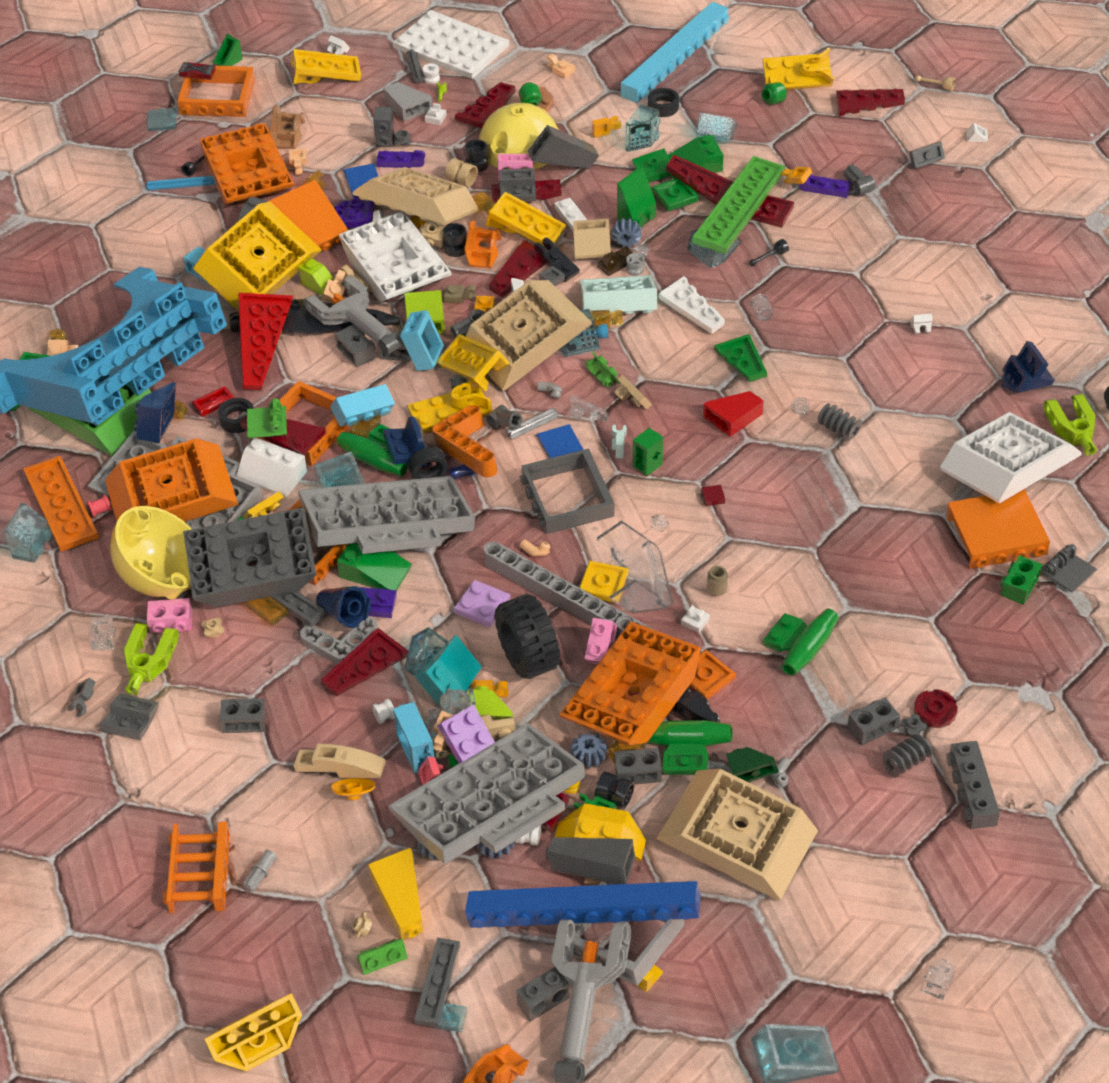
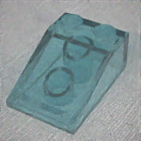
M352 451L315 465L314 473L321 488L365 484Z
M765 1024L751 1038L763 1083H788L834 1074L839 1071L826 1027Z

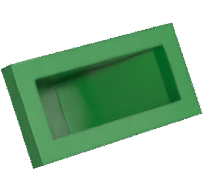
M228 33L213 61L217 66H233L243 60L240 41Z

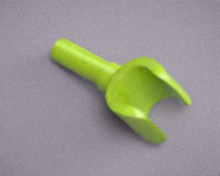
M439 81L437 82L438 102L442 101L443 93L447 92L446 82L442 85L439 84Z

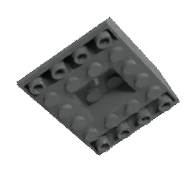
M304 508L183 531L193 600L220 607L296 592L316 576ZM250 561H257V564L254 566L247 565Z

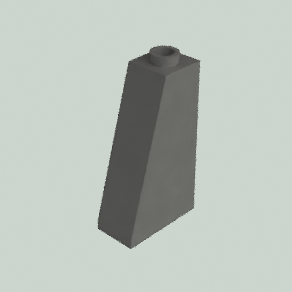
M549 125L544 128L528 149L533 162L590 168L599 156L594 145Z
M553 837L550 846L546 849V859L550 860L551 870L613 884H627L635 860L633 839Z

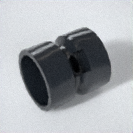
M478 139L467 142L465 145L466 163L476 166L478 172L486 170L488 168L486 142Z
M459 223L448 224L443 229L445 253L450 257L463 256L467 241L466 228Z
M604 771L597 782L594 797L598 796L607 801L611 800L617 807L625 809L632 798L635 783L625 778L618 780L617 775Z

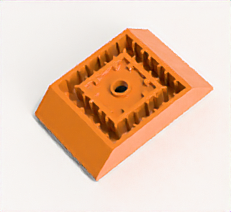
M265 123L200 139L206 165L211 176L214 178L224 206L247 201L250 196L259 198L291 190L294 187L291 176Z
M197 438L120 461L105 479L116 521L125 511L138 506L156 507L186 522L238 505L219 445ZM167 479H172L170 483H163Z
M630 621L559 715L563 719L627 745L646 743L695 678L701 648L700 646ZM633 692H640L638 695L630 696Z

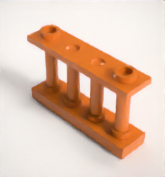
M227 821L218 822V831L208 834L181 835L178 824H173V831L168 836L171 853L167 890L163 891V903L167 904L169 913H174L175 902L202 900L213 902L215 911H225L230 831ZM209 842L217 844L216 850L212 852L179 854L180 844ZM212 861L215 864V869H211L209 872L178 873L179 863ZM211 881V883H214L213 888L209 891L176 892L177 882Z

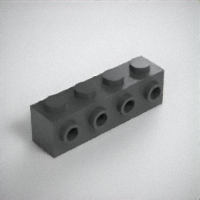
M978 742L952 743L950 752L947 753V763L953 769L952 779L953 783L958 786V800L963 802L965 821L969 822L970 829L997 826L1000 812Z

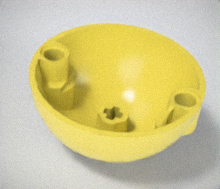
M512 103L497 109L485 121L479 136V140L487 144L488 163L498 168V154H529L528 149L547 125L558 129L555 121L544 109L530 103ZM533 162L534 169L547 165L545 163Z
M138 506L125 511L114 526L111 536L110 553L115 570L126 584L144 595L177 599L181 593L191 589L183 531L192 529L177 516L156 507Z

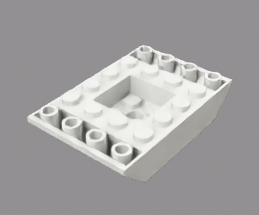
M404 211L339 234L348 261L360 277L371 286V292L379 302L451 275V271Z
M1008 412L955 442L940 466V470L997 503H1001L1081 456V451L1070 443Z

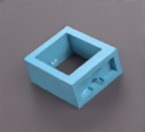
M428 310L411 312L400 335L417 371L434 369L444 344Z
M411 702L394 708L393 712L396 735L414 773H418V769L427 757H434L433 742L415 703Z

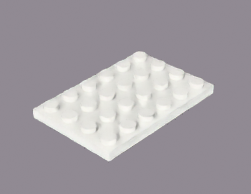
M432 10L427 12L393 42V48L405 53L410 51V49H414L417 52L418 58L471 79L509 46V40Z

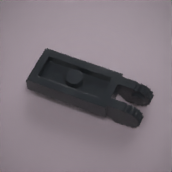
M545 237L542 240V244L537 242L534 245L535 251L538 252L544 262L565 274V282L579 274L580 269L554 246V243L549 238Z

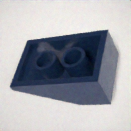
M172 382L143 396L140 403L136 404L135 414L138 415L134 425V431L137 432L136 439L160 443L174 418L176 383Z

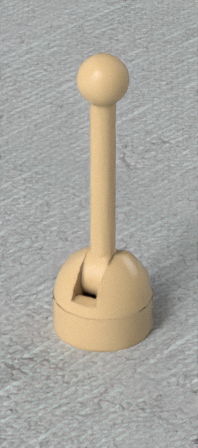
M919 75L915 76L916 82L925 81L942 84V87L948 91H953L955 86V78L947 77L940 81L922 78Z

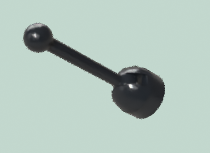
M204 155L194 163L191 161L184 163L181 166L183 174L191 177L196 172V165L205 159Z
M784 239L778 240L774 244L773 250L757 259H751L749 264L755 266L757 262L775 252L779 255L788 252L789 246Z

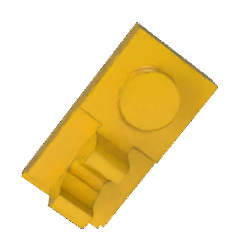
M278 491L249 509L243 517L248 519L268 515L266 511L270 510L273 512L281 506L280 502L284 497Z

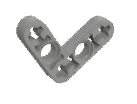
M368 617L366 621L363 620L358 624L360 626L352 628L341 641L314 626H306L301 629L300 638L303 645L339 664L374 632L378 625L374 618ZM353 638H359L361 640L357 644H353L350 642ZM325 642L332 644L328 648L321 647V644Z

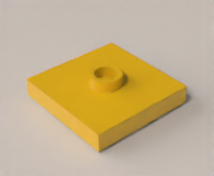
M589 560L579 588L600 600L618 604L629 574V568Z

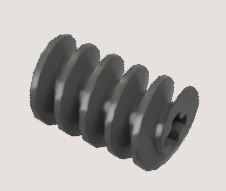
M827 403L818 415L819 424L824 425L832 432H836L837 435L842 436L846 440L855 437L862 425V420L856 421L855 416L850 417V413H844V410L842 408L838 409L837 405L830 407V403Z
M913 734L910 738L905 739L904 742H900L897 746L883 753V763L888 773L896 778L899 777V773L903 774L906 772V769H912L913 765L916 766L920 761H925L926 757H931L933 750L923 736Z

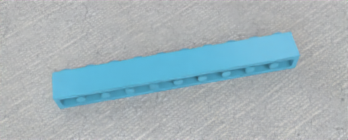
M711 2L621 82V97L635 103L645 98L651 90H654L661 81H664L670 73L700 48L703 43L709 40L713 34L718 32L724 24H727L729 20L728 8Z

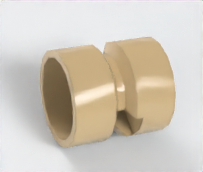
M453 158L447 165L445 177L453 182L471 187L477 178L478 169L474 165Z

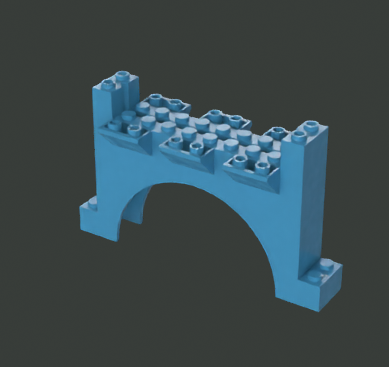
M136 268L113 284L115 288L126 291L132 297V305L124 313L125 317L111 330L85 345L57 355L29 360L4 358L0 361V413L4 414L19 404L99 425L125 406L119 391L122 386L126 384L139 396L165 377L160 363L161 358L167 356L179 367L205 348L199 332L215 335L227 326L217 294L215 292L184 287L182 282H178L175 285L158 282L154 269Z

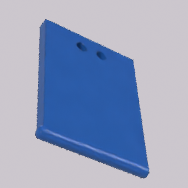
M374 163L343 169L352 197L354 190L369 180L378 177Z
M570 424L536 434L549 458L584 450Z

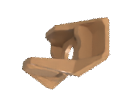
M278 104L273 106L270 134L277 148L296 149L302 136L300 125L305 123L303 112L300 114H287L280 111ZM287 125L293 126L292 129H284Z

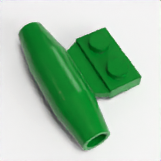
M379 424L369 433L368 438L348 432H342L338 436L337 445L355 459L380 471L397 476H403L407 472L408 463L393 464L383 437L384 429L390 428Z
M827 608L806 625L801 618L784 613L763 639V644L780 652L788 651L781 668L787 675L795 676L814 659L830 638L839 616L834 610Z
M707 720L666 721L660 724L646 743L668 746L663 756L662 772L664 775H695L699 770L708 769L709 754L706 746L732 742L733 728L731 724Z

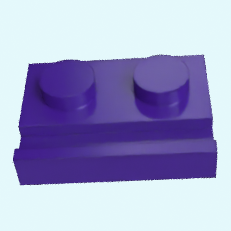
M360 587L366 590L365 593L371 600L369 616L392 618L397 590Z

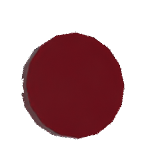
M939 689L929 692L926 690L919 694L915 700L914 714L919 715L922 723L929 727L942 728L949 726L957 716L958 706L956 705V700L948 692Z

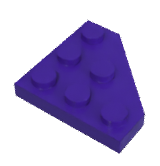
M353 195V199L348 202L346 200L334 206V209L347 229L356 228L372 222L375 209L374 201L361 200L359 196Z

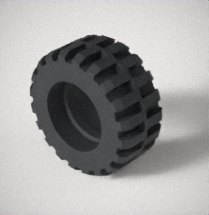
M523 594L500 603L495 609V626L502 649H504L505 655L512 668L515 669V672L521 678L531 679L556 669L560 662L559 642L556 638L552 622L545 608L542 607L541 602L535 596Z

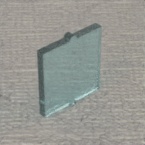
M176 108L148 110V131L176 129Z

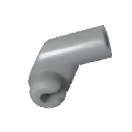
M538 382V391L551 392V397L555 399L561 397L562 388L551 382Z
M781 757L776 764L779 773L772 775L773 781L778 787H785L789 781L785 771L791 762L786 757Z

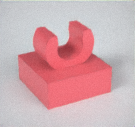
M427 757L418 769L422 785L441 775L440 772L443 769V765L437 764L435 757Z

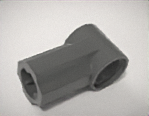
M854 164L849 165L844 170V176L851 182L856 195H861L875 189L873 177L871 175L865 176Z
M480 309L473 310L468 318L450 326L453 337L456 338L459 334L466 337L470 325L483 316L485 312Z
M504 405L498 406L486 415V421L493 429H497L500 426L517 429L521 426V421L523 420L521 413L509 411Z

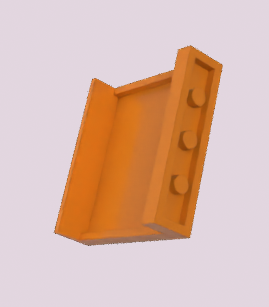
M316 180L268 201L276 206L322 251L328 250L336 243L341 244L339 234L348 231Z
M1025 489L1001 503H997L987 496L948 502L946 517L948 522L954 521L969 554L970 569L1016 561L1019 555L1025 558H1032L1048 554L1050 540Z

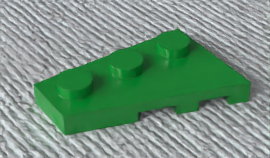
M750 334L714 345L715 351L749 382L768 377Z

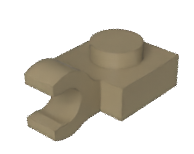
M446 285L444 302L463 303V299L476 300V286L469 285L464 289V285Z

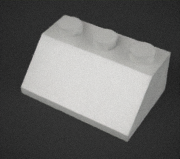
M254 438L244 449L236 476L255 483L267 491L273 493L280 491L282 496L287 498L307 472L305 456Z

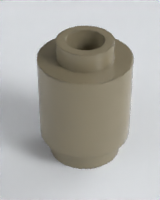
M714 566L707 575V590L712 595L720 596L727 592L728 573L724 567Z

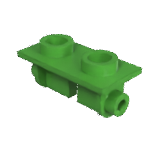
M592 352L594 358L586 362L587 369L605 387H611L614 381L619 384L616 370L612 366L608 368L606 366L608 364L601 355L598 357Z
M396 938L380 945L379 948L374 947L364 952L360 951V954L356 955L364 975L408 958L403 939L396 940Z

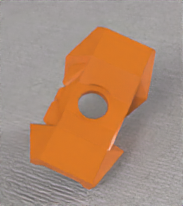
M475 221L469 223V233L464 249L469 266L492 268L498 256L496 243L498 240H502L499 228L496 230L483 229L479 226L477 227ZM482 242H486L489 244L487 247L479 246V244Z
M506 1044L484 1054L469 1070L462 1083H488L485 1077L490 1072H495L492 1083H512L517 1078V1075L524 1076L529 1060L521 1057L511 1049L509 1044Z

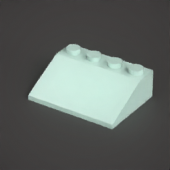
M652 275L579 279L583 312L588 316H597L598 313L615 315L616 312L632 314L635 311L641 310L644 313H650L653 310H657V288Z

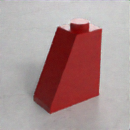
M751 391L707 401L704 403L703 417L731 437L763 414L764 401Z

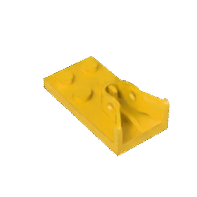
M827 48L825 52L820 54L763 58L765 85L780 82L785 86L786 90L832 86L834 77L831 75L829 61L830 48Z
M293 49L291 66L295 68L294 84L317 83L321 80V77L349 81L361 80L358 57Z
M504 192L490 210L486 221L487 227L499 228L510 234L519 233L533 242L541 244L545 237L555 244L566 228V224L507 192Z
M461 334L454 339L436 362L440 367L476 382L484 392L488 390L489 383L484 376L489 370L499 371L509 365L508 360L497 349Z
M471 380L468 383L456 386L451 393L407 404L410 416L417 418L424 434L433 432L432 428L434 425L467 406H479L482 418L492 411L491 400L486 398L481 387Z

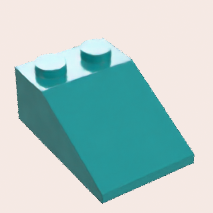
M454 635L414 677L440 708L453 705L467 690L482 666L458 636Z

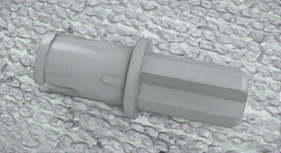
M265 850L258 863L252 866V872L243 883L247 891H255L262 879L268 876V870L277 859V855L273 851Z

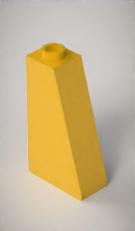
M411 848L368 864L370 878L400 938L405 940L418 936L419 933L423 932Z

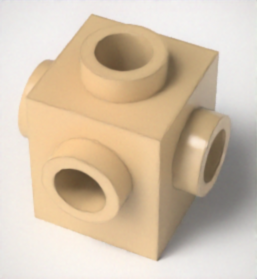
M426 221L425 225L421 226L420 233L431 247L443 248V229L445 226L437 225L435 221Z

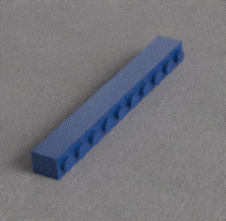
M697 881L469 891L465 915L470 928L559 924L562 919L572 920L574 923L664 921L668 919L688 920L699 918L701 895Z

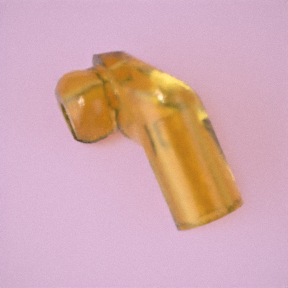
M56 328V330L50 331L52 340H67L66 333L63 330Z
M175 399V410L177 411L174 415L179 419H184L185 414L187 415L188 413L187 406Z

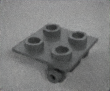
M1068 544L1065 548H1062L1041 569V573L1070 592H1074L1097 571L1095 567L1075 555L1077 548L1074 544Z

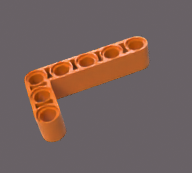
M467 406L433 426L432 431L436 446L482 477L488 478L497 474L498 468L494 453L468 437L484 425L479 406Z

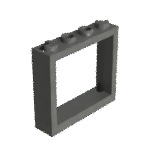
M589 449L521 465L522 475L519 476L522 486L525 485L526 496L532 500L533 512L538 514L539 526L544 528L546 534L615 517V503ZM584 468L600 504L548 517L533 481Z

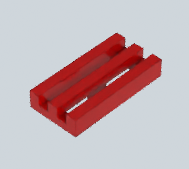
M224 386L192 401V406L203 417L218 410L223 402L234 398V396Z

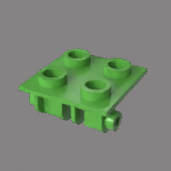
M274 398L269 404L270 407L247 409V437L287 435L286 406H282L281 402Z

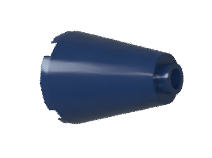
M357 586L323 589L316 597L318 606L323 608L328 615L340 624L349 628L360 626L358 624L363 620L366 621L371 610V600L367 597L366 590Z

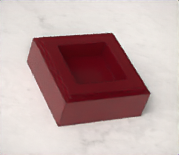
M721 484L701 487V493L706 506L725 504V496Z

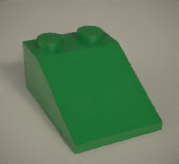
M712 134L697 137L668 155L670 159L673 155H676L714 173L723 171L724 155Z
M640 166L617 183V221L621 222L622 218L625 220L631 218L632 222L637 221L638 225L642 228L656 217V201L644 169Z
M349 543L337 561L339 578L371 588L398 590L412 567V563L393 551L362 554L358 543Z

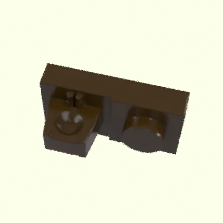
M627 247L615 253L611 251L604 255L603 260L598 262V268L610 276L627 266L626 258L633 252Z

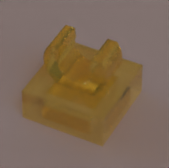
M320 170L316 171L305 180L304 184L316 180L321 189H323L325 183L321 180L322 172Z

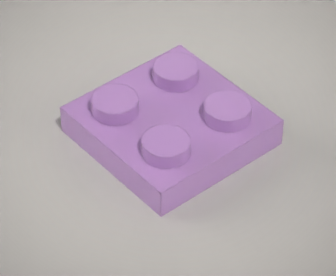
M474 580L454 607V613L491 628L496 621L494 619L495 609L500 603L511 600L509 593Z

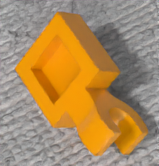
M618 116L592 121V135L594 138L610 135V130L622 128V122H618Z
M795 167L794 170L784 169L781 175L787 177L784 180L785 183L804 184L812 174L810 167Z
M476 296L474 309H480L487 313L494 307L495 297Z
M493 680L472 681V689H476L477 686L489 687V690H493L498 697H508L507 681H499L495 685Z

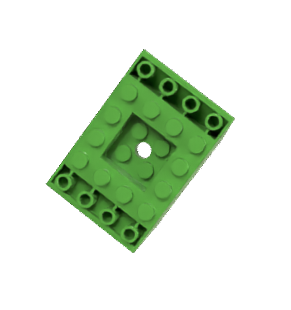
M125 384L119 389L125 406L99 425L29 407V410L113 456L134 431L135 421L138 419V415L135 414L136 404L140 403L143 396L151 393V391L147 389L138 396Z

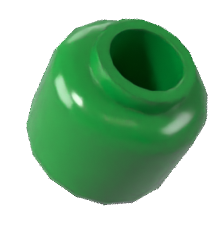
M528 82L519 89L518 93L521 103H530L535 106L541 103L542 95L538 85Z
M780 82L766 84L762 90V98L768 105L779 104L786 99V88Z

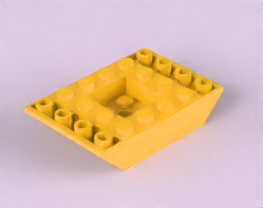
M271 202L258 204L208 247L193 267V270L238 311L239 292L273 294L299 271L301 265L309 259H313L322 249ZM261 249L264 254L258 256L254 253V250Z

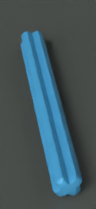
M213 176L156 180L147 182V190L215 185Z

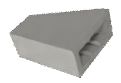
M397 82L383 87L384 101L392 107L393 111L403 122L427 113L430 107H432V97L409 86Z

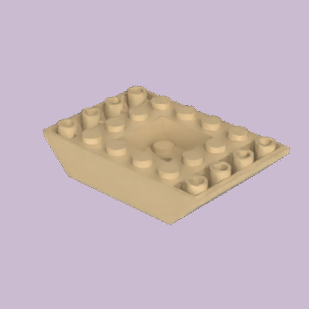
M407 167L373 178L353 191V195L359 196L361 200H371L376 205H386L391 210H401L410 216L417 215L422 220H432L440 226H446V224L455 222L478 211V207L466 186Z
M529 280L473 322L469 327L466 337L497 349L508 360V366L499 371L490 369L487 373L505 391L589 327L592 322L549 280ZM520 324H526L524 327L518 328Z
M722 769L699 770L695 773L658 835L657 840L780 901L818 830L801 808ZM743 821L747 826L740 828L736 826L735 822Z

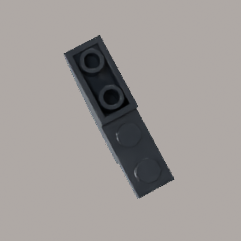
M689 687L673 707L685 720L720 722L718 714L710 709L706 697H702L698 690L691 693Z

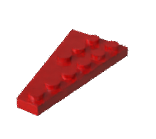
M238 293L242 389H262L293 300L292 295Z

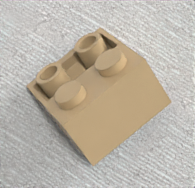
M609 219L573 221L575 259L604 258V255L611 252Z

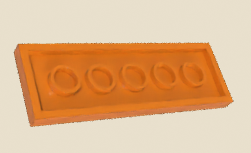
M61 456L23 468L24 474L60 552L99 538Z

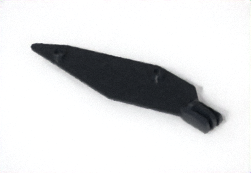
M293 299L282 330L314 334L343 330L353 325V323L324 325L306 309L304 299ZM323 302L329 308L335 305L333 303ZM366 309L369 314L383 325L400 322V318L379 310ZM238 312L230 313L228 316L230 329L232 331H239Z

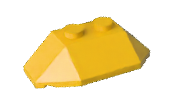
M586 803L560 821L555 833V837L633 839L635 861H642L646 844L645 837L628 811Z
M292 993L220 1028L204 1038V1041L214 1061L248 1071L290 1048L302 1014Z

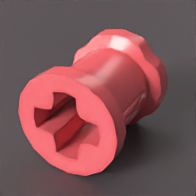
M106 495L92 502L90 500L87 501L93 518L99 513L112 511L111 504Z

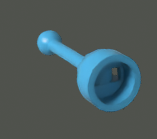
M607 323L600 324L593 334H591V331L588 334H596L597 337L603 339L609 338Z

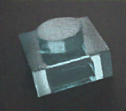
M443 1003L438 1029L462 1033L467 1015V1007Z

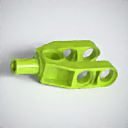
M1083 394L1071 396L1076 417L1079 418L1074 421H1068L1056 399L1045 400L1043 403L1044 413L1056 435L1072 446L1081 445L1087 456L1090 454L1094 455L1097 452V447L1092 441L1096 415Z
M135 624L124 648L130 677L125 687V691L128 694L132 695L133 690H135L133 694L137 695L143 681L151 682L167 668L178 642V629L165 628L154 655H148L146 653H139L144 648L148 625Z

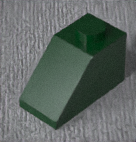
M739 748L726 754L732 774L748 783L779 773L774 757L752 748Z

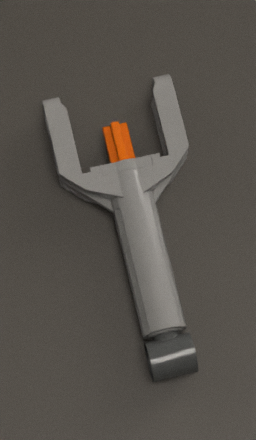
M352 275L343 278L347 293L351 296L344 298L340 294L335 293L334 298L331 299L335 305L331 308L314 295H310L303 300L306 309L324 325H338L351 322L376 342L386 355L404 346L398 332L392 333V331L366 311L370 302L367 287Z
M562 919L558 924L551 961L568 981L572 990L560 1058L564 1061L558 1060L555 1063L553 1072L554 1080L557 1083H582L584 1080L585 1067L582 1062L585 1056L595 993L599 987L613 982L625 972L631 938V927L628 922H617L612 928L605 966L601 963H596L599 943L592 941L585 942L582 962H572L577 936L574 922Z

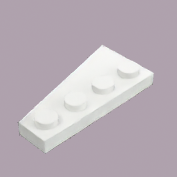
M685 276L659 293L661 301L709 333L713 334L724 326V318L712 306L706 303V299L696 292V288L693 285L690 286Z

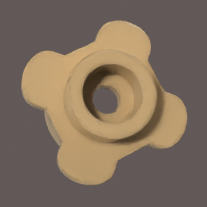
M216 617L204 620L201 623L206 637L216 638L224 632V627L221 626V618Z
M362 912L360 917L357 916L353 921L354 938H358L360 935L365 937L371 929L372 920L366 917V912Z

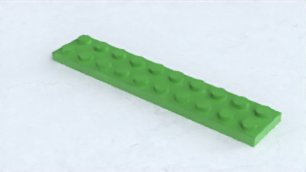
M753 156L694 234L692 243L715 250L717 253L726 254L778 182L786 166Z

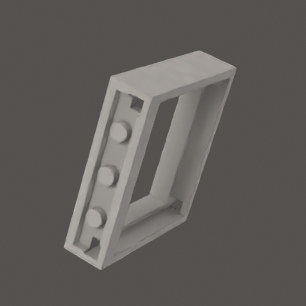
M602 881L599 885H616V884ZM668 919L661 921L665 923L635 962L627 959L625 972L619 978L638 986L684 927V920ZM574 923L577 936L573 957L582 960L585 942L587 941L582 939L581 936L592 923ZM599 946L596 963L606 965L608 950Z

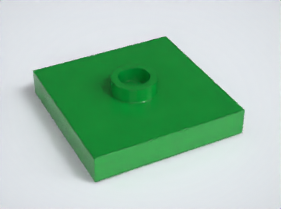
M665 148L632 159L635 169L640 166L643 167L648 182L672 175L666 171L670 158Z
M678 178L651 187L653 195L667 211L698 202L699 196L693 189Z

